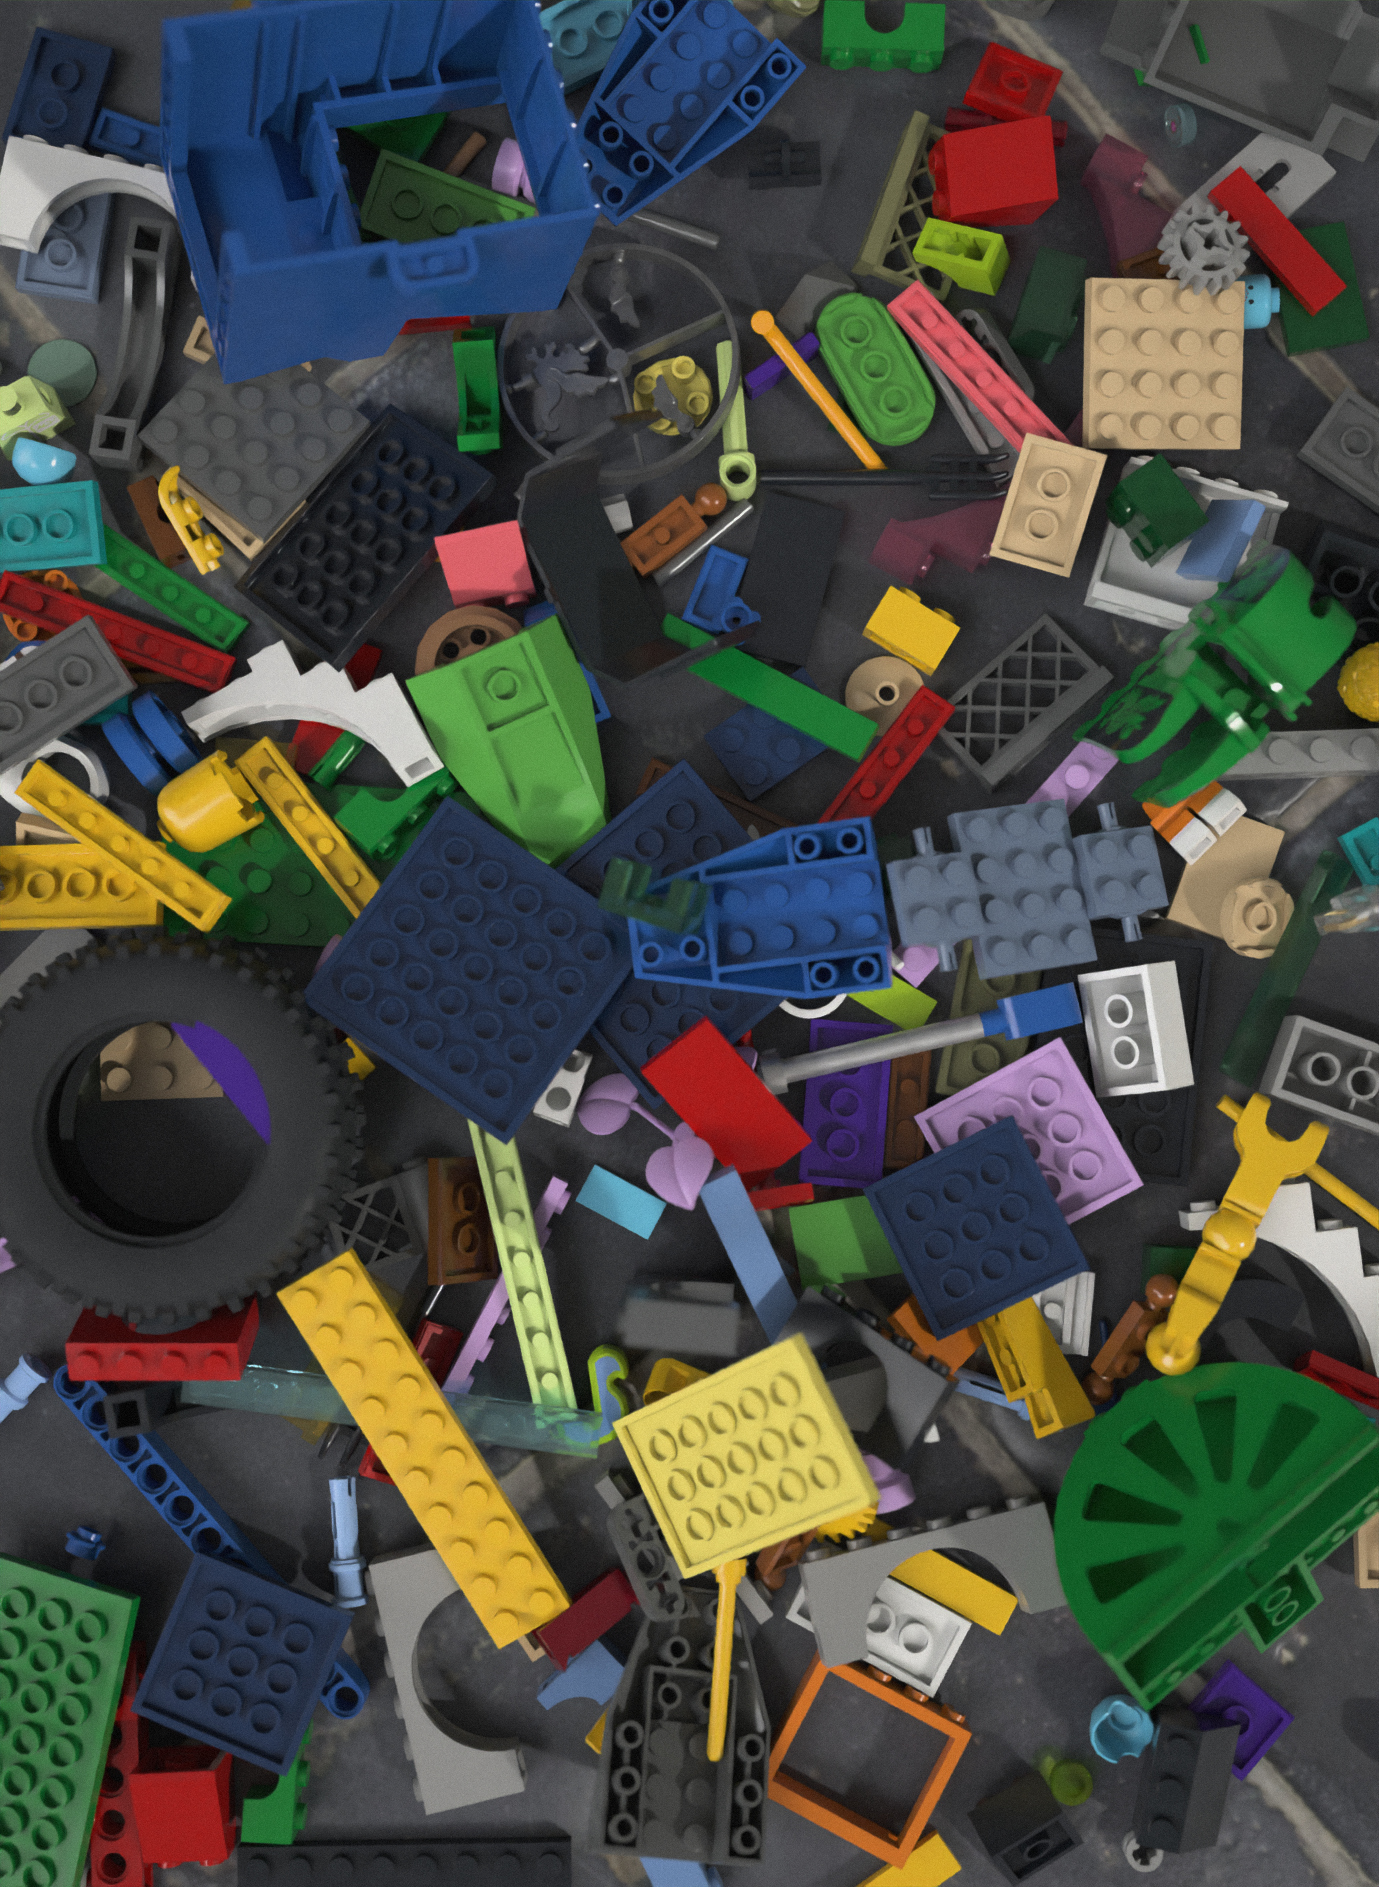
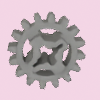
M1193 204L1187 213L1180 209L1162 230L1161 234L1163 237L1157 244V248L1165 252L1158 261L1159 264L1170 265L1171 269L1166 274V277L1169 279L1178 276L1181 279L1178 288L1181 290L1187 284L1193 285L1194 295L1198 296L1206 287L1208 293L1213 296L1220 288L1224 290L1229 289L1245 270L1246 266L1243 263L1250 256V252L1242 249V247L1248 241V237L1237 235L1236 231L1241 224L1239 221L1229 224L1226 221L1228 218L1226 210L1217 216L1214 214L1213 205L1209 204L1202 213L1198 206Z

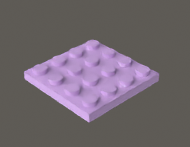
M1061 1037L914 1116L930 1147L936 1153L1013 1115L1068 1224L1144 1185Z

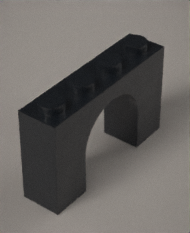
M825 1283L824 1287L808 1286L773 1346L802 1333L819 1370L828 1355L837 1346L845 1342H858L871 1349L881 1360L888 1379V1392L880 1413L860 1446L894 1471L908 1468L960 1380L950 1374L952 1367L947 1362L932 1354L927 1358L914 1348L917 1343L913 1339L897 1330H894L892 1334L881 1327L879 1324L882 1320L875 1313L864 1307H859L857 1310L846 1303L847 1295L838 1288L828 1283Z

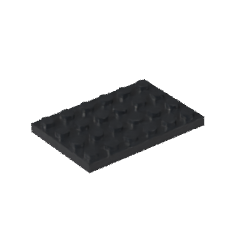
M389 403L233 587L337 672H340L439 556L434 538L458 533L500 482L491 472Z
M1091 927L1098 960L1042 970L1040 990L1073 982L1083 1023L1035 1034L1034 1051L1061 1037L1142 1182L1188 1187L1213 942L1141 933L1142 940L1125 943L1124 931ZM1175 961L1194 1085L1164 1091L1096 1098L1078 975Z

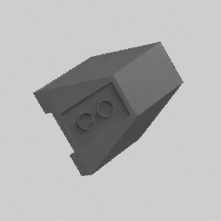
M680 1586L685 1601L684 1608L676 1619L656 1622L649 1619L645 1614L607 1710L584 1852L738 1867L765 1865L771 1727L739 1595L736 1593L724 1755L720 1761L713 1762L707 1757V1742L719 1590ZM660 1594V1599L656 1602L658 1609H666L665 1605L670 1601L668 1594Z

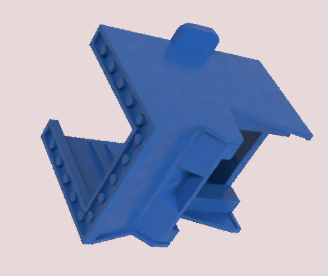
M250 0L252 8L162 20L159 156L224 384L241 382L323 357L351 362L383 356L409 319L540 312L558 308L569 280L575 272L576 264L583 254L588 237L591 236L595 221L600 216V201L597 192L590 189L587 179L588 161L584 150L578 149L575 138V116L571 109L567 110L563 98V76L559 69L554 68L551 58V36L547 29L542 28L539 17L540 0H308L298 2V0ZM506 103L538 210V217L460 229L453 236L399 245L397 240L370 245L361 242L358 232L361 229L360 212L356 203L350 204L347 191L350 190L348 171L345 164L339 165L336 152L339 150L336 128Z

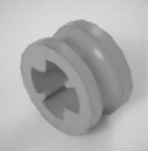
M1132 1828L1125 1834L1122 1842V1849L1127 1861L1134 1869L1140 1872L1155 1870L1163 1860L1164 1851L1154 1848L1146 1850V1857L1139 1858L1137 1852H1133V1850L1139 1849L1140 1845L1136 1844Z

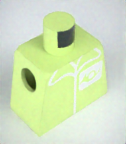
M30 375L24 376L8 386L0 387V447L7 460H12L13 450L19 437L42 443L75 425L72 416L54 387Z

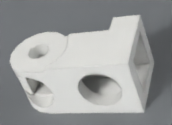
M578 1049L574 1050L537 1102L533 1111L534 1116L569 1128L593 1057L592 1054Z

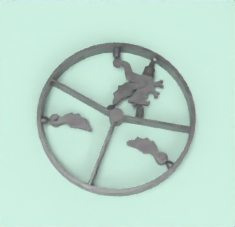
M614 243L584 249L582 256H580L576 264L575 271L593 264L614 261L616 265L610 272L614 284L609 296V301L612 303L611 312L619 316L621 323L628 322L631 327L639 328L640 324L633 309L632 296L626 292V286L630 278L627 269L622 265L625 260L649 261L682 273L697 283L713 299L720 311L626 353L622 349H612L571 287L567 285L566 293L588 323L594 335L582 342L578 350H575V346L571 343L565 344V348L569 349L568 353L561 352V356L557 358L552 356V352L557 348L555 342H552L550 346L544 345L546 350L544 359L538 357L536 349L533 347L532 353L526 354L525 357L528 361L537 363V367L520 375L522 380L513 384V386L508 383L511 348L516 333L528 312L510 313L500 339L497 372L500 393L506 411L525 443L538 457L546 462L555 455L545 450L541 445L548 439V432L554 433L559 429L558 420L554 417L550 418V414L562 399L560 386L568 395L575 394L581 398L586 394L595 395L599 388H604L608 383L610 385L621 384L627 413H631L633 410L625 378L631 373L632 365L727 323L732 340V368L725 395L710 422L702 431L697 429L693 418L678 409V400L669 390L662 374L658 375L656 387L651 391L655 398L654 409L662 411L663 419L677 422V428L681 436L686 438L692 437L693 440L665 459L645 466L637 432L633 435L640 467L620 471L600 470L597 484L625 485L640 483L666 475L683 466L699 454L717 435L732 409L738 390L741 369L740 346L732 315L723 296L713 282L693 264L676 254L649 245ZM600 344L603 345L608 353L606 362L612 374L608 379L607 377L588 376L579 372L571 375L568 374L572 371L587 372L589 369L585 363L589 362L590 359L589 356H583L581 353L586 354ZM543 386L547 397L540 409V416L544 422L545 429L540 430L531 437L519 422L510 395L514 390L517 392L526 388L527 392Z

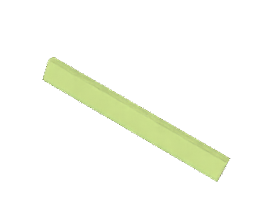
M468 1119L538 1425L579 1416L515 1135L506 1146Z

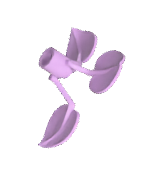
M734 1047L754 1070L758 1052L752 1047ZM611 1074L595 1081L587 1088L578 1101L576 1110L581 1124L593 1134L607 1135L624 1126L629 1119L630 1110L641 1114L673 1141L672 1147H662L651 1155L646 1166L648 1183L666 1201L681 1208L693 1210L697 1195L709 1175L715 1158L709 1144L700 1139L685 1122L679 1124L674 1131L642 1105L634 1102L640 1092L625 1074Z

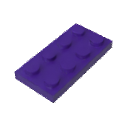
M810 1019L808 1053L893 1033V1025ZM891 1059L806 1079L802 1126L811 1136L812 1142L800 1151L798 1183L812 1182V1184L865 1188L882 1180Z

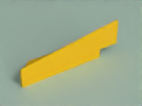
M1032 1297L977 1322L1008 1402L1012 1403L1023 1398L1025 1399L1037 1440L1095 1417L1093 1407Z

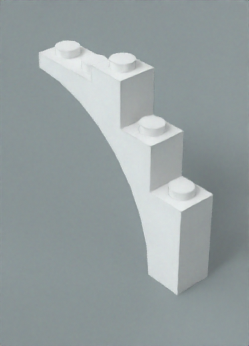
M283 640L263 648L258 654L247 659L252 669L251 673L235 679L230 685L209 697L198 700L193 706L181 712L186 724L203 742L232 729L262 721L297 719L322 722L347 730L373 745L388 759L407 787L444 767L406 692L392 673L371 681L367 687L359 691L352 676L345 667L340 672H337L324 661L317 664L309 672L304 673L298 659Z
M1287 1178L1281 1181L1267 1212L1256 1229V1235L1258 1238L1277 1245L1302 1261L1326 1284L1343 1308L1357 1338L1364 1371L1379 1377V1263L1364 1265L1365 1271L1363 1272L1357 1227L1343 1224L1342 1218L1317 1220V1227L1315 1228L1309 1182ZM1215 1200L1190 1202L1191 1209L1178 1211L1180 1227L1187 1230H1203L1204 1223L1210 1215L1218 1211L1219 1206H1216Z

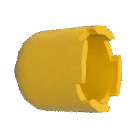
M221 750L214 752L168 782L162 788L157 798V808L160 820L157 821V826L168 842L175 841L179 846L190 852L204 853L263 822L265 818L264 813L261 811L256 813L252 804L259 800L256 791L238 766L231 769L224 761L228 756L226 752Z

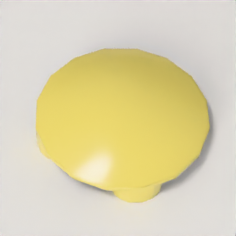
M688 356L660 360L636 376L633 394L635 412L652 409L653 412L658 411L653 407L655 398L651 391L656 387V379L661 374L669 390L678 400V409L692 417L696 427L703 422L710 412L713 399L711 382L702 368L695 365L693 359ZM663 418L648 426L649 429L658 434L668 436L680 435L677 422L668 421Z

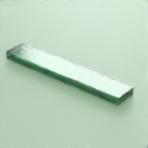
M1326 850L1321 852L1219 1067V1072L1245 1087L1251 1088L1325 932L1324 925L1330 922L1354 871L1351 865L1334 852Z

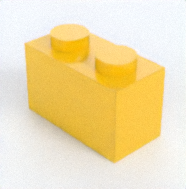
M890 586L865 626L862 635L931 677L959 632L960 627L954 624L955 618L946 611L935 608L932 611L919 603L921 598L913 591L905 587H900L897 590Z

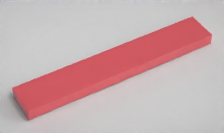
M918 279L887 305V310L894 317L895 321L1019 453L1021 452L1026 433L1073 445Z

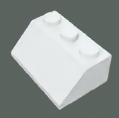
M1175 961L1078 975L1096 1098L1164 1091L1194 1085Z

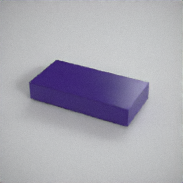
M808 332L791 344L806 364L818 357L820 343L812 332ZM775 354L745 375L744 390L752 401L793 373L779 355Z

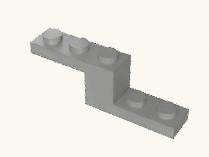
M610 1468L596 1477L594 1487L611 1509L630 1499L635 1494L627 1479L621 1473L615 1476ZM625 1515V1519L621 1523L626 1529H631V1525L636 1522L633 1515ZM663 1532L657 1533L675 1576L679 1581L683 1578V1575ZM644 1536L635 1538L637 1544L645 1542ZM642 1549L646 1557L654 1566L655 1561L651 1552ZM746 1569V1575L741 1577V1583L736 1584V1593L761 1625L774 1615L771 1600L775 1597L761 1580H754Z

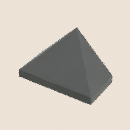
M829 261L804 275L776 315L775 320L796 340L808 332H812L815 335L816 325L824 307L836 297L847 293H857L860 288L832 261Z

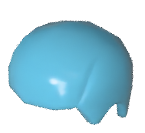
M22 437L17 439L12 454V464L19 476L32 486L67 483L71 480L75 471L77 457L74 453Z
M1124 1694L1111 1695L1104 1698L1092 1711L1089 1732L1090 1741L1096 1753L1111 1763L1117 1764L1120 1758L1126 1755L1138 1758L1146 1748V1745L1152 1741L1155 1722L1151 1712H1146L1135 1698Z

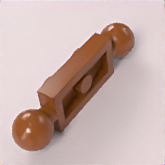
M712 482L701 485L696 491L695 501L691 505L681 494L621 542V546L633 571L637 569L644 579L704 533L708 528L701 517L704 514L716 515L726 506L727 495L723 487Z
M1156 1274L1148 1280L1145 1289L1146 1301L1134 1300L1091 1364V1367L1096 1372L1086 1375L1081 1383V1388L1091 1404L1103 1405L1109 1402L1114 1394V1378L1126 1379L1128 1375L1137 1369L1140 1362L1139 1359L1146 1350L1149 1333L1168 1317L1169 1313L1164 1307H1169L1175 1302L1179 1285L1172 1276Z
M820 1525L764 1547L755 1562L757 1565L754 1569V1580H761L770 1592L782 1588L787 1578L786 1569L798 1565L797 1561L802 1559Z

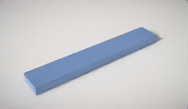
M732 1164L708 1175L699 1194L763 1329L773 1346L798 1302L738 1173ZM825 1361L820 1370L827 1368Z

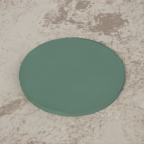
M58 339L45 343L33 354L28 366V376L30 375L54 387L67 408L81 403L91 394L97 380V367L94 358L84 346L72 340Z

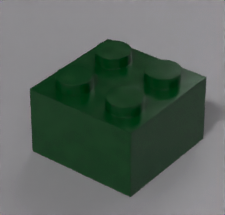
M1161 453L1121 480L1104 502L1107 506L1106 514L1111 523L1118 529L1123 528L1131 539L1129 544L1135 556L1142 562L1147 561L1151 568L1188 543L1210 521Z

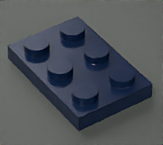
M37 26L1 138L7 146L9 136L23 139L24 135H33L44 139L51 146L64 148V145L69 144L88 151V142L100 113L117 59L114 48Z
M804 667L788 676L822 694ZM749 704L703 736L713 753L750 803L830 748Z

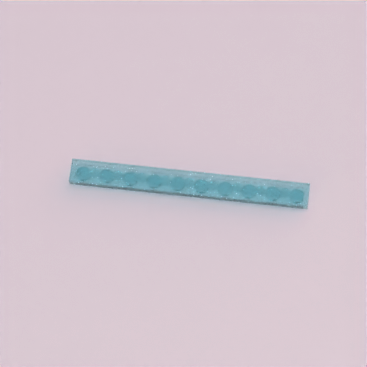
M246 1364L240 1381H183L181 1402L359 1426L328 1375ZM442 1391L473 1442L597 1458L603 1418L602 1412Z

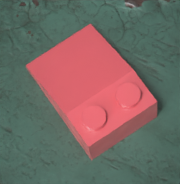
M517 520L434 538L456 609L470 605L492 607L505 604L506 608H516L527 605L529 598L537 597L528 551Z

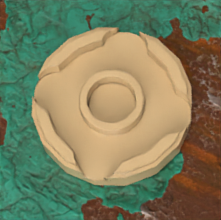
M1260 876L1245 878L1234 885L1225 897L1220 913L1221 933L1227 945L1237 954L1257 959L1270 957L1279 951L1277 948L1280 947L1281 943L1287 942L1291 936L1295 921L1294 902L1290 894L1285 893L1281 887L1283 885L1278 880Z

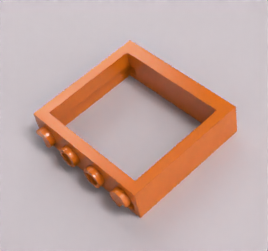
M817 1648L770 1739L768 1798L902 1870L972 1735L968 1721L965 1720L966 1715L955 1710L954 1706L949 1703H944L942 1707L928 1700L929 1696L908 1684L904 1687L891 1680L892 1675L872 1664L867 1667L858 1661H853L827 1668L821 1663ZM828 1671L950 1736L899 1836L777 1770Z

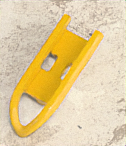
M175 465L160 480L158 488L159 500L201 575H204L210 570L214 571L221 567L217 559L224 554V548L215 534L209 533L205 535L198 522L200 521L199 519L203 518V512L197 501L191 496L182 500L177 486L180 467Z

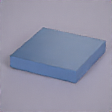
M1212 499L1205 513L1210 521L1193 537L1176 574L1189 580L1230 581L1266 506L1256 500Z

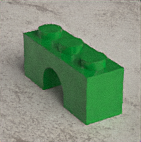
M824 0L820 65H829L836 70H846L852 66L870 67V69L879 72L888 71L892 68L910 69L915 73L939 70L944 53L946 4L905 2L901 26L893 32L880 33L873 30L865 20V1Z
M443 763V768L407 787L403 795L393 801H380L363 788L334 818L339 828L375 861L381 854L384 856L390 854L400 843V835L411 825L416 827L421 824L430 813L429 807L440 796L443 799L449 796L457 788L459 782Z
M311 1718L287 1777L279 1774V1781L271 1785L252 1784L246 1794L243 1804L241 1842L291 1845L298 1831L304 1830L308 1806L307 1803L301 1802L302 1787L308 1786L310 1777V1760H304L305 1744L310 1745L313 1718Z

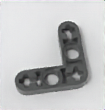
M643 1491L610 1510L607 1516V1528L644 1613L652 1621L665 1622L676 1619L681 1614L685 1599L656 1530L660 1529V1526ZM625 1515H633L636 1522L631 1525V1529H623L621 1526ZM644 1536L645 1542L629 1546L628 1542ZM642 1549L648 1550L654 1557V1568L649 1574H644L637 1567V1555ZM662 1577V1582L655 1583L656 1586L647 1587L646 1581ZM660 1594H668L670 1601L665 1605L666 1609H658L656 1606V1602L660 1599Z

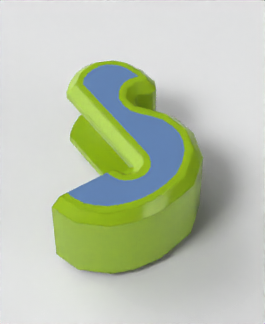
M612 1344L598 1346L589 1356L588 1368L595 1412L582 1413L579 1416L555 1422L559 1435L573 1445L582 1447L598 1446L614 1440L617 1437V1433L612 1422L629 1414L630 1403L627 1392L615 1380L616 1378H627L629 1364L624 1351Z

